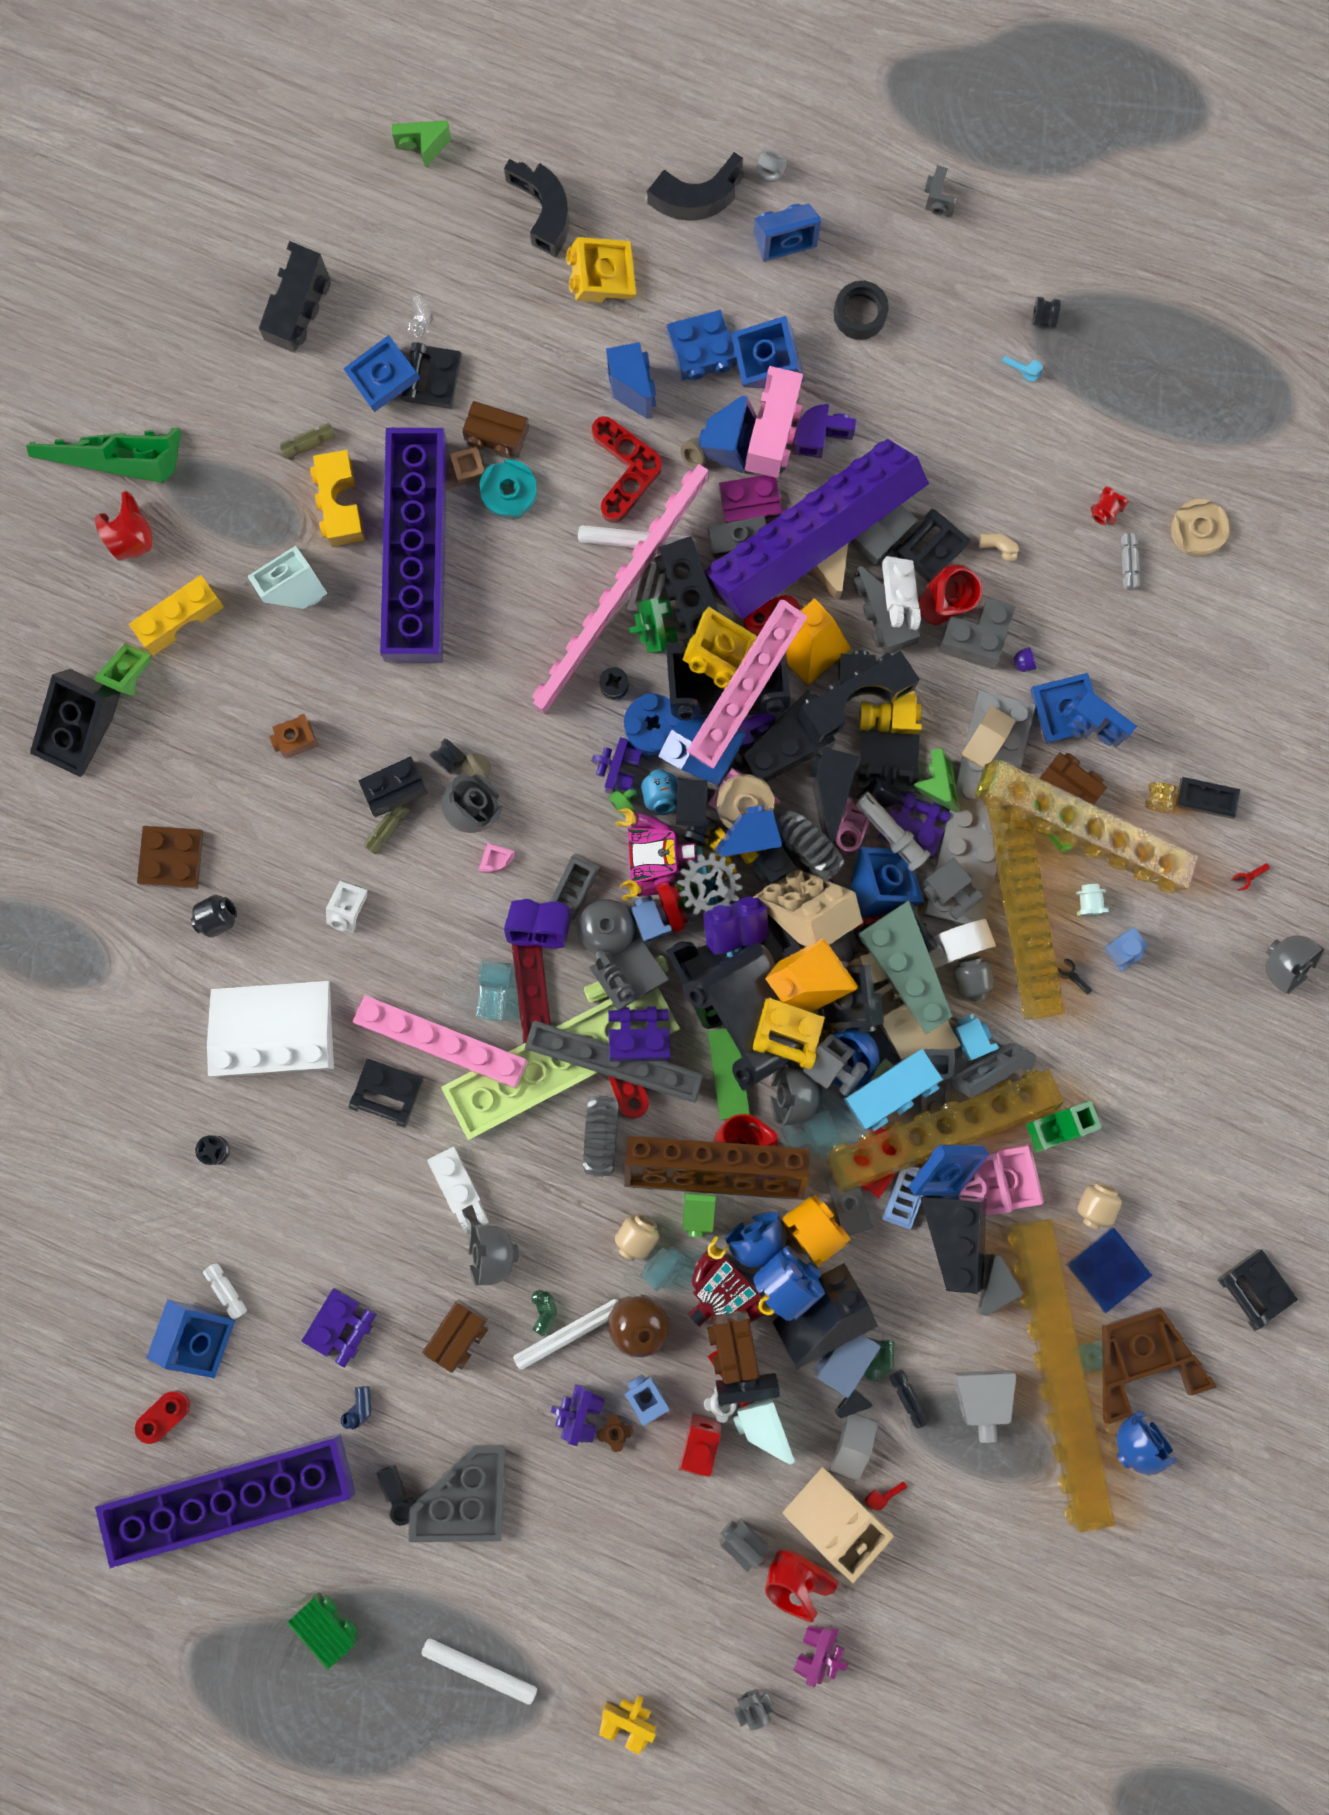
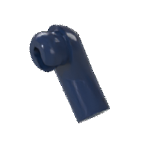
M370 1386L355 1387L356 1404L344 1413L340 1419L341 1425L345 1429L354 1430L359 1428L371 1415Z

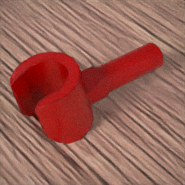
M1265 863L1246 874L1238 873L1232 877L1231 881L1237 877H1243L1245 885L1237 891L1245 890L1250 886L1252 880L1270 870V866Z
M861 916L863 923L853 930H861L865 925H871L884 916Z
M903 1481L886 1491L883 1495L877 1489H874L865 1497L864 1501L871 1509L882 1510L888 1501L905 1490L907 1485Z

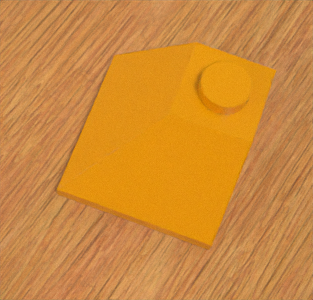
M813 599L800 610V612L808 617L786 651L787 665L807 687L839 660L841 653L847 654L851 650L836 621L816 599Z
M824 938L779 961L765 978L783 1003L808 1012H812L858 988V985Z

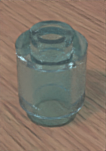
M663 1246L643 1267L645 1270L640 1275L658 1292L662 1287L665 1289L685 1268L681 1264L684 1258L673 1247L667 1250Z

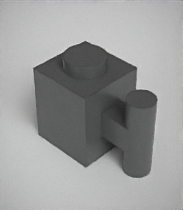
M954 857L923 882L926 887L923 889L924 893L933 903L938 902L942 906L951 898L956 902L957 905L949 911L955 920L959 919L984 899V896L978 889L970 895L965 893L963 888L973 880Z
M830 1034L816 1050V1059L813 1067L810 1070L804 1068L803 1072L809 1075L814 1082L821 1084L826 1089L836 1078L844 1082L840 1087V1092L845 1096H849L867 1071V1066L858 1062L854 1068L850 1067L847 1063L855 1051Z
M742 1518L736 1523L733 1520L730 1521L720 1533L723 1536L720 1539L721 1546L747 1572L752 1567L754 1569L757 1568L763 1561L761 1557L769 1550L768 1544Z

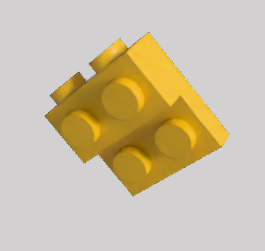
M577 237L571 247L567 249L566 262L567 265L572 266L573 274L569 279L570 292H575L576 301L602 303L606 298L633 300L636 296L631 241Z
M708 607L702 614L696 633L689 640L683 660L689 663V667L693 672L705 673L714 679V683L718 687L726 688L757 636L711 607Z

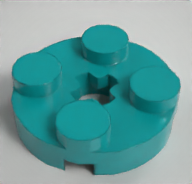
M509 459L496 465L494 463L484 471L479 486L482 502L492 514L498 517L519 519L532 508L536 501V480L530 468L522 462ZM513 483L515 493L504 495V490L501 487Z

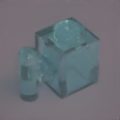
M829 1109L801 1124L803 1133L796 1135L792 1125L781 1128L788 1147L801 1148V1146L809 1144L812 1154L820 1153L821 1158L837 1152L836 1146L842 1144Z

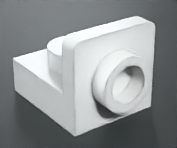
M339 881L326 907V923L338 931L345 930L353 933L356 928V918L367 898V890Z

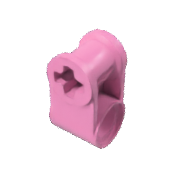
M849 797L846 801L834 846L843 857L852 856L857 852L865 831H867L870 824L869 819L854 805V802ZM844 835L851 836L854 839L855 845L853 847L843 846L840 842V837Z

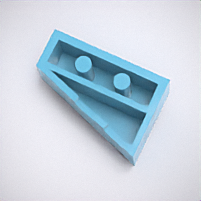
M920 1049L843 1100L862 1129L871 1127L875 1131L889 1122L886 1116L896 1110L898 1114H901L914 1105L911 1101L913 1098L920 1094L925 1098L938 1090L939 1086L937 1083L943 1079L924 1050Z

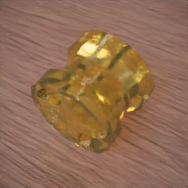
M1161 782L1149 783L1150 797L1145 801L1144 806L1157 812L1173 813L1175 809L1173 799L1178 795V787Z

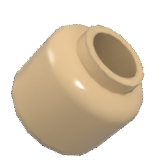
M1096 1182L1095 1185H1089L1085 1188L1077 1211L1084 1218L1083 1223L1099 1230L1101 1226H1111L1114 1224L1122 1205V1200L1115 1188Z
M642 1214L627 1217L615 1235V1243L620 1248L619 1254L630 1261H634L635 1258H647L659 1240V1232L656 1229L657 1224Z

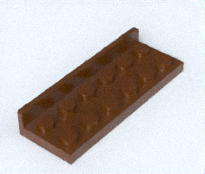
M628 1136L625 1155L624 1187L803 1200L809 1179L810 1151L804 1148Z

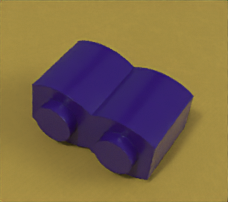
M745 897L731 906L718 905L703 914L706 944L714 954L732 952L741 946L761 943L769 938L767 908L759 898Z
M531 899L511 901L504 926L506 941L520 946L538 945L551 949L563 948L571 923L569 906L557 901L541 904Z

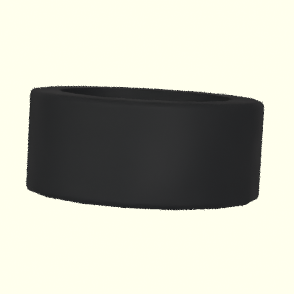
M866 280L854 281L845 285L838 293L834 306V321L838 329L845 336L855 340L869 339L877 335L884 327L889 311L888 298L878 285ZM863 296L869 298L877 305L878 314L874 321L868 324L854 323L845 315L844 307L846 302L853 297Z

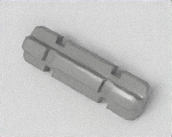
M1126 533L1121 537V548H1123L1121 552L1122 573L1125 575L1123 578V588L1125 590H1136L1140 587V576L1137 575L1140 569L1139 550L1136 548V545H1138L1136 533Z

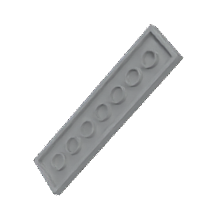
M980 690L976 696L964 748L991 705L1015 719L1016 722L986 770L963 756L961 759L956 780L961 811L953 812L949 809L951 814L945 826L934 872L954 857L973 880L963 888L965 893L970 895L978 889L984 896V899L957 920L949 913L957 905L952 898L942 906L938 902L933 903L928 898L924 913L925 916L961 925L982 920L986 917L1036 705Z

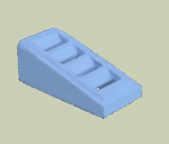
M906 1163L901 1164L882 1220L911 1230L921 1204L920 1197L923 1195L914 1196L900 1191L902 1185L909 1187L911 1182L904 1179L905 1175L908 1174L916 1177L920 1168ZM897 1197L912 1201V1206L908 1207L897 1203ZM893 1208L909 1213L908 1218L892 1214Z

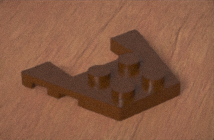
M1155 1307L1102 1325L1103 1421L1106 1424H1111L1133 1415L1124 1384L1176 1366L1179 1368L1187 1395L1192 1396L1216 1388L1213 1379L1206 1374L1201 1367V1362L1183 1342V1337L1161 1307Z

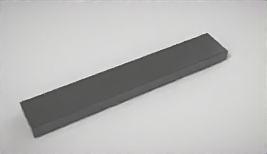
M534 1020L524 1048L525 1050L692 1103L697 1101L705 1075L664 1061L609 1062V1044Z

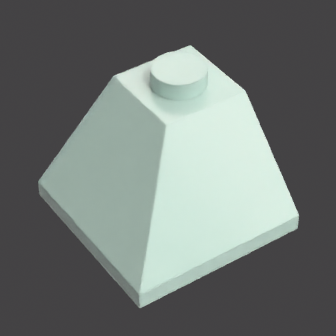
M296 546L247 576L264 603L304 609L307 606L317 604L323 596L328 594Z
M772 1399L757 1400L748 1403L743 1408L741 1406L737 1408L739 1416L733 1419L739 1435L745 1434L748 1442L787 1464L795 1463Z

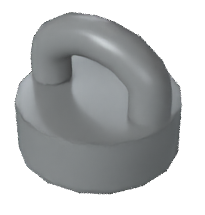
M763 150L758 159L757 171L765 180L777 181L785 170L787 159L777 152ZM764 168L774 171L775 174L766 172Z

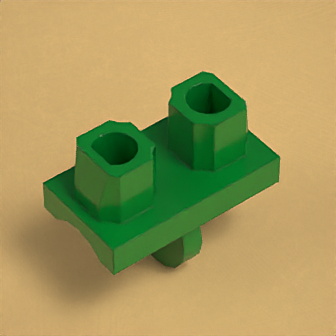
M658 597L637 601L639 614H634L636 626L629 627V633L638 632L640 643L645 642L647 653L666 650V644L677 642L676 630L674 627L664 628L662 617L670 616L672 613L670 601L658 600Z

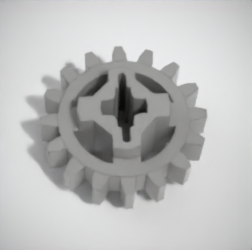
M710 853L708 860H705L704 856L700 854L698 855L697 864L692 860L687 862L690 867L689 871L681 869L680 873L685 876V879L677 881V885L684 886V891H681L679 896L687 897L688 900L684 904L685 907L695 906L693 914L697 915L700 910H704L705 913L718 905L731 906L729 904L730 900L739 901L734 892L742 890V886L735 884V880L739 879L741 874L733 875L731 871L736 865L733 863L726 866L725 856L716 861L714 853ZM702 866H713L707 874L702 875L695 872ZM723 872L728 878L729 889L723 885L721 879ZM711 877H714L713 885L717 887L716 891L711 890L708 894H705L706 886L702 884L703 880L708 881ZM690 882L696 885L698 891L696 899L691 893ZM717 896L724 899L716 905H706L711 897Z

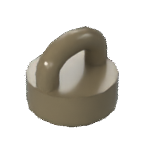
M691 438L682 445L680 454L685 464L689 467L696 468L698 464L703 466L709 460L700 447L698 438Z
M473 753L468 754L462 762L461 770L462 773H466L465 776L472 777L474 774H477L487 780L491 774V765L484 755Z

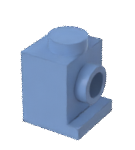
M646 896L635 901L636 906L631 907L644 944L672 934L670 925L663 926L667 918L662 905L656 906L652 896Z
M1133 927L1103 948L1119 971H1122L1143 958L1145 955L1143 950L1148 945L1136 928Z
M643 1374L627 1383L630 1389L625 1391V1396L643 1426L670 1410V1406L664 1399L652 1376L645 1379ZM644 1391H648L652 1396L648 1402H643L640 1399V1394Z

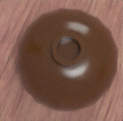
M647 1295L632 1298L631 1296L625 1297L614 1305L609 1314L608 1332L610 1338L619 1351L630 1357L644 1358L653 1355L663 1347L668 1338L669 1323L666 1312L657 1300Z

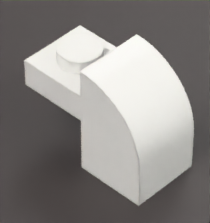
M982 919L964 924L933 937L937 943V949L930 952L929 956L934 969L995 947L996 944L987 920Z

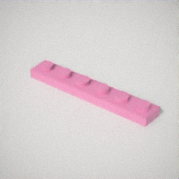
M785 600L779 601L687 749V753L708 767H715L808 616Z
M365 995L353 1020V1023L357 1026L514 1089L517 1088L528 1062L524 1058Z

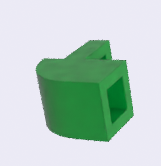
M1091 1100L1053 1112L1026 1124L1036 1152L1082 1137L1102 1128Z

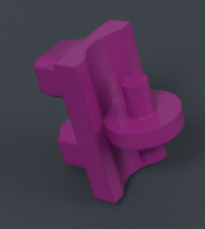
M811 1625L807 1627L803 1643L817 1649L814 1658L803 1653L799 1654L794 1667L795 1672L807 1678L805 1684L816 1687V1684H822L828 1665L829 1668L826 1676L835 1679L838 1669L847 1670L849 1663L841 1658L844 1648L835 1645L833 1655L831 1654L839 1629L832 1626L822 1628Z

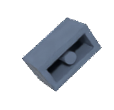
M863 1334L832 1350L828 1355L821 1356L814 1367L818 1370L815 1375L818 1379L849 1398L881 1346Z

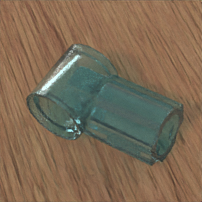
M481 961L478 978L480 993L477 1018L502 1021L506 990L509 989L511 979V963Z

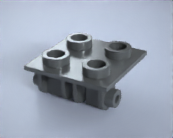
M641 938L634 940L624 951L613 956L604 950L597 951L594 955L595 964L589 967L618 1011L669 981Z

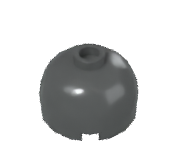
M462 773L450 782L442 796V812L445 819L457 830L465 833L481 832L492 825L502 812V805L499 807L497 801L499 794L495 787L481 775L474 774L471 777L465 776L466 773Z
M601 899L589 904L581 913L577 924L578 937L583 947L592 955H595L599 950L609 952L611 956H614L624 951L633 942L636 933L635 919L631 911L621 902L612 899Z
M1289 936L1282 942L1278 939L1275 940L1266 951L1269 958L1266 961L1265 967L1269 980L1283 993L1291 994L1308 978L1306 974L1311 967L1316 968L1324 955L1325 949L1306 936Z
M783 1066L773 1074L771 1086H776L777 1099L770 1096L772 1114L778 1124H804L814 1116L819 1104L823 1101L822 1088L809 1075L803 1072L804 1068Z
M474 1225L475 1227L471 1228L469 1237V1255L473 1254L474 1265H470L472 1281L475 1286L498 1284L510 1274L513 1263L518 1262L517 1244H512L509 1234L498 1226Z

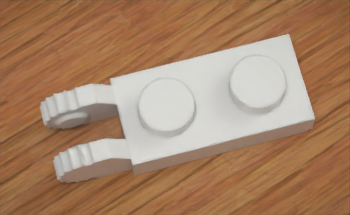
M886 556L882 563L887 611L890 612L891 626L900 628L904 621L903 613H905L908 628L910 630H917L921 621V613L918 604L913 561Z
M455 1146L428 1159L427 1162L453 1214L456 1213L466 1234L471 1232L472 1225L463 1211L464 1208L473 1205L476 1217L482 1225L489 1223L480 1203L481 1198Z

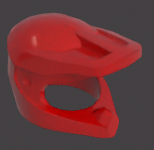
M128 491L121 493V509L113 521L109 522V516L106 513H100L94 518L96 529L103 543L118 561L138 558L146 552H150L153 547L151 529L143 517L136 499Z
M958 564L945 567L927 584L918 599L921 617L928 623L936 626L949 620L951 616L955 617L970 611L979 603L982 596L980 579L970 568Z
M738 1114L730 1117L718 1128L713 1142L778 1147V1135L756 1117L748 1114ZM750 1124L756 1125L759 1129L755 1128L754 1126H750Z
M779 1550L769 1566L765 1593L768 1599L780 1610L812 1623L818 1612L813 1607L808 1593L815 1592L828 1596L836 1591L839 1582L824 1569L796 1551ZM792 1592L798 1597L802 1605H796L790 1601V1594Z

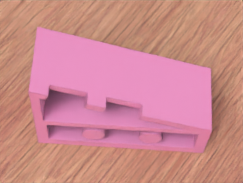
M769 366L765 390L762 393L761 405L748 449L745 465L746 471L778 478L781 467L787 468L791 451L786 450L787 444L793 445L796 428L792 427L793 421L799 422L802 405L797 404L803 377L802 373Z

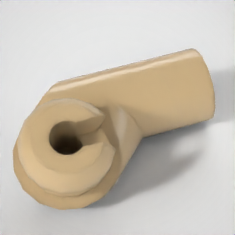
M979 534V548H998L1003 551L1002 558L1004 561L1011 562L1017 559L1019 546L1005 534Z

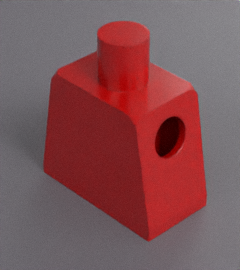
M692 1412L678 1468L679 1471L706 1478L711 1476L721 1436V1422H718L715 1418Z

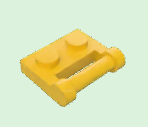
M768 998L765 1000L753 1050L761 1053L767 1051L800 1063L801 1067L810 1070L816 1059L815 1052L825 1017ZM769 1033L804 1044L803 1051L769 1040Z

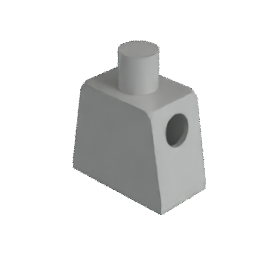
M1011 1370L953 1373L964 1422L967 1425H978L979 1442H997V1424L1011 1423L1016 1373Z

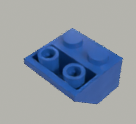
M640 342L606 348L607 372L613 398L644 418H652V407H656V389L654 380L650 377L648 352H642Z

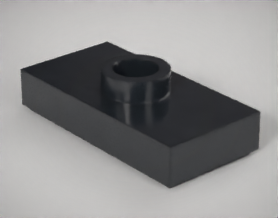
M1182 777L1179 783L1175 807L1233 819L1236 816L1241 789Z
M776 1373L762 1374L756 1379L740 1380V1382L729 1384L723 1383V1380H716L719 1405L779 1398L780 1391Z

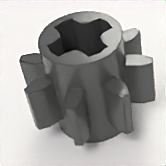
M755 1689L744 1693L737 1699L739 1707H736L734 1710L741 1727L748 1724L750 1730L753 1731L764 1727L771 1721L769 1713L774 1710L767 1693L760 1696L759 1691Z

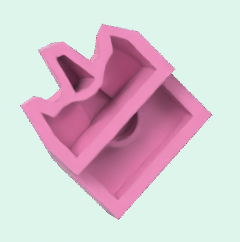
M1031 1144L989 1152L990 1155L974 1174L975 1180L969 1181L960 1192V1195L987 1198L986 1215L1009 1213L1013 1209L1042 1205L1044 1199Z

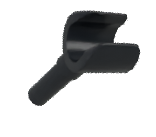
M1064 959V963L1071 968V971L1064 973L1057 967V975L1062 979H1070L1087 995L1091 993L1092 989L1074 972V962L1070 959Z

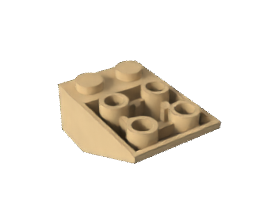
M799 869L787 873L785 877L774 884L766 886L762 892L753 897L759 898L766 906L767 913L799 944L806 947L823 938L830 945L863 923L855 892Z
M891 983L874 992V994L881 993L884 1023L878 1026L900 1061H903L920 1049L954 1050L960 1046L948 1020L930 1033L925 1034Z
M823 1466L782 1511V1514L852 1583L859 1578L894 1538L892 1531Z

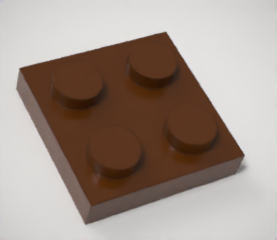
M143 826L137 884L198 889L204 831L201 829Z

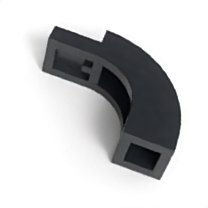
M733 152L712 179L699 184L683 182L664 169L647 190V204L658 212L678 220L693 221L712 217L723 211L734 201L735 186L740 182L744 171H742L743 158Z
M509 159L504 166L506 182L533 196L542 207L540 216L530 231L531 244L556 258L565 243L569 230L568 204L565 191L554 173L543 164L539 163L533 172L527 164L523 162L517 163Z

